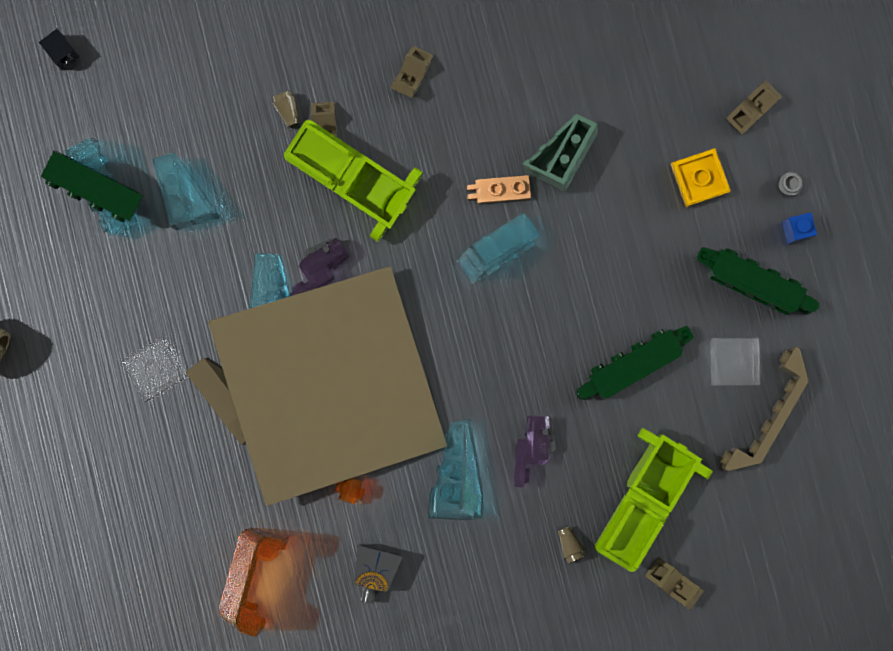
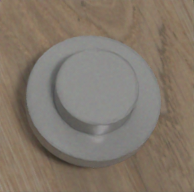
M786 173L779 180V188L787 196L798 194L803 186L802 179L796 173Z

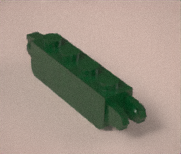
M701 247L695 261L709 270L708 276L710 280L784 315L796 311L811 314L819 309L818 301L806 295L807 289L801 287V282L794 279L786 280L780 277L781 273L770 268L765 270L759 267L760 264L755 260L749 258L744 260L738 257V253L726 248L725 250L715 251Z
M688 326L674 331L671 329L667 332H664L663 329L650 335L653 340L644 344L642 340L631 346L632 352L624 356L623 352H620L610 358L611 364L604 367L601 363L589 370L591 372V375L587 377L589 382L577 389L576 397L580 400L588 399L595 394L601 399L611 397L681 357L682 347L694 338L693 333Z

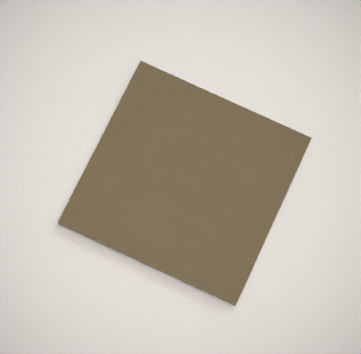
M391 266L208 321L265 506L447 447Z

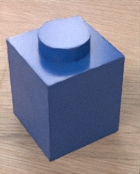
M811 212L789 217L782 222L788 245L809 240L817 235Z

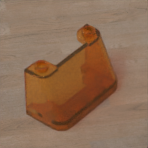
M248 528L242 531L238 538L219 606V614L225 622L243 634L257 637L264 630L266 618L261 617L258 613V604L247 601L258 560L272 561L276 559L281 549H286L289 537L256 528Z

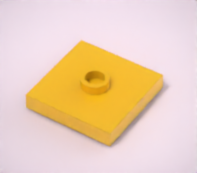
M715 148L670 164L685 207L731 192Z

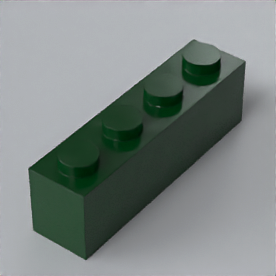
M53 151L40 176L46 179V185L57 190L59 187L68 190V196L79 201L81 198L90 201V207L100 212L105 209L112 213V218L122 223L125 220H132L144 196L58 151Z

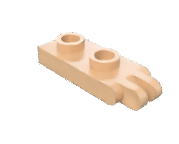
M529 175L475 180L476 184L467 185V191H476V194L467 195L468 200H477V204L531 199Z

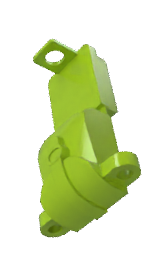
M306 120L284 153L286 161L376 219L378 223L371 232L370 238L377 242L381 240L388 228H392L399 215L403 214L407 208V203L416 191L415 186L423 175L421 170L414 167L406 180L403 181L311 120Z
M641 428L637 437L648 443L649 447L627 481L628 492L622 498L595 544L597 552L630 572H635L640 566L693 474L696 473L708 480L713 472L700 463L702 460L700 457L688 451L687 447L681 443H676L663 434L655 435L644 428Z

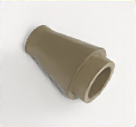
M286 91L272 97L274 100L273 106L285 122L286 127L298 124L299 119L294 95H291L290 91Z
M571 526L558 531L563 558L567 560L568 564L586 557L584 553L585 548L572 531Z

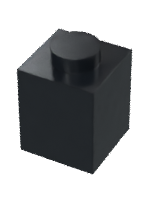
M55 29L39 41V44L61 70L71 67L79 57L58 29Z

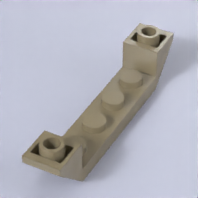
M798 347L786 349L779 359L782 362L779 369L794 377V380L790 379L784 388L786 394L782 400H777L772 409L774 412L770 420L767 419L762 425L760 431L763 433L759 440H754L749 448L750 456L737 448H732L730 451L727 450L720 461L723 463L720 468L721 470L731 471L762 463L809 382L801 351Z

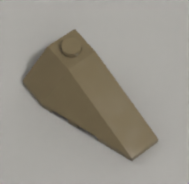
M202 358L185 373L241 445H246L223 369Z

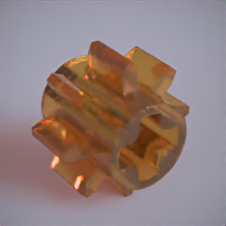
M350 478L344 480V482H338L335 490L340 493L338 499L355 504L357 499L362 500L366 490L361 488L363 481Z

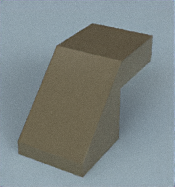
M413 46L407 53L402 69L394 79L391 89L412 98L420 87L434 55Z
M765 80L726 119L743 135L782 96Z
M335 102L311 103L312 121L337 137Z
M660 557L657 558L645 574L646 578L689 610H691L704 592L699 586L684 577Z

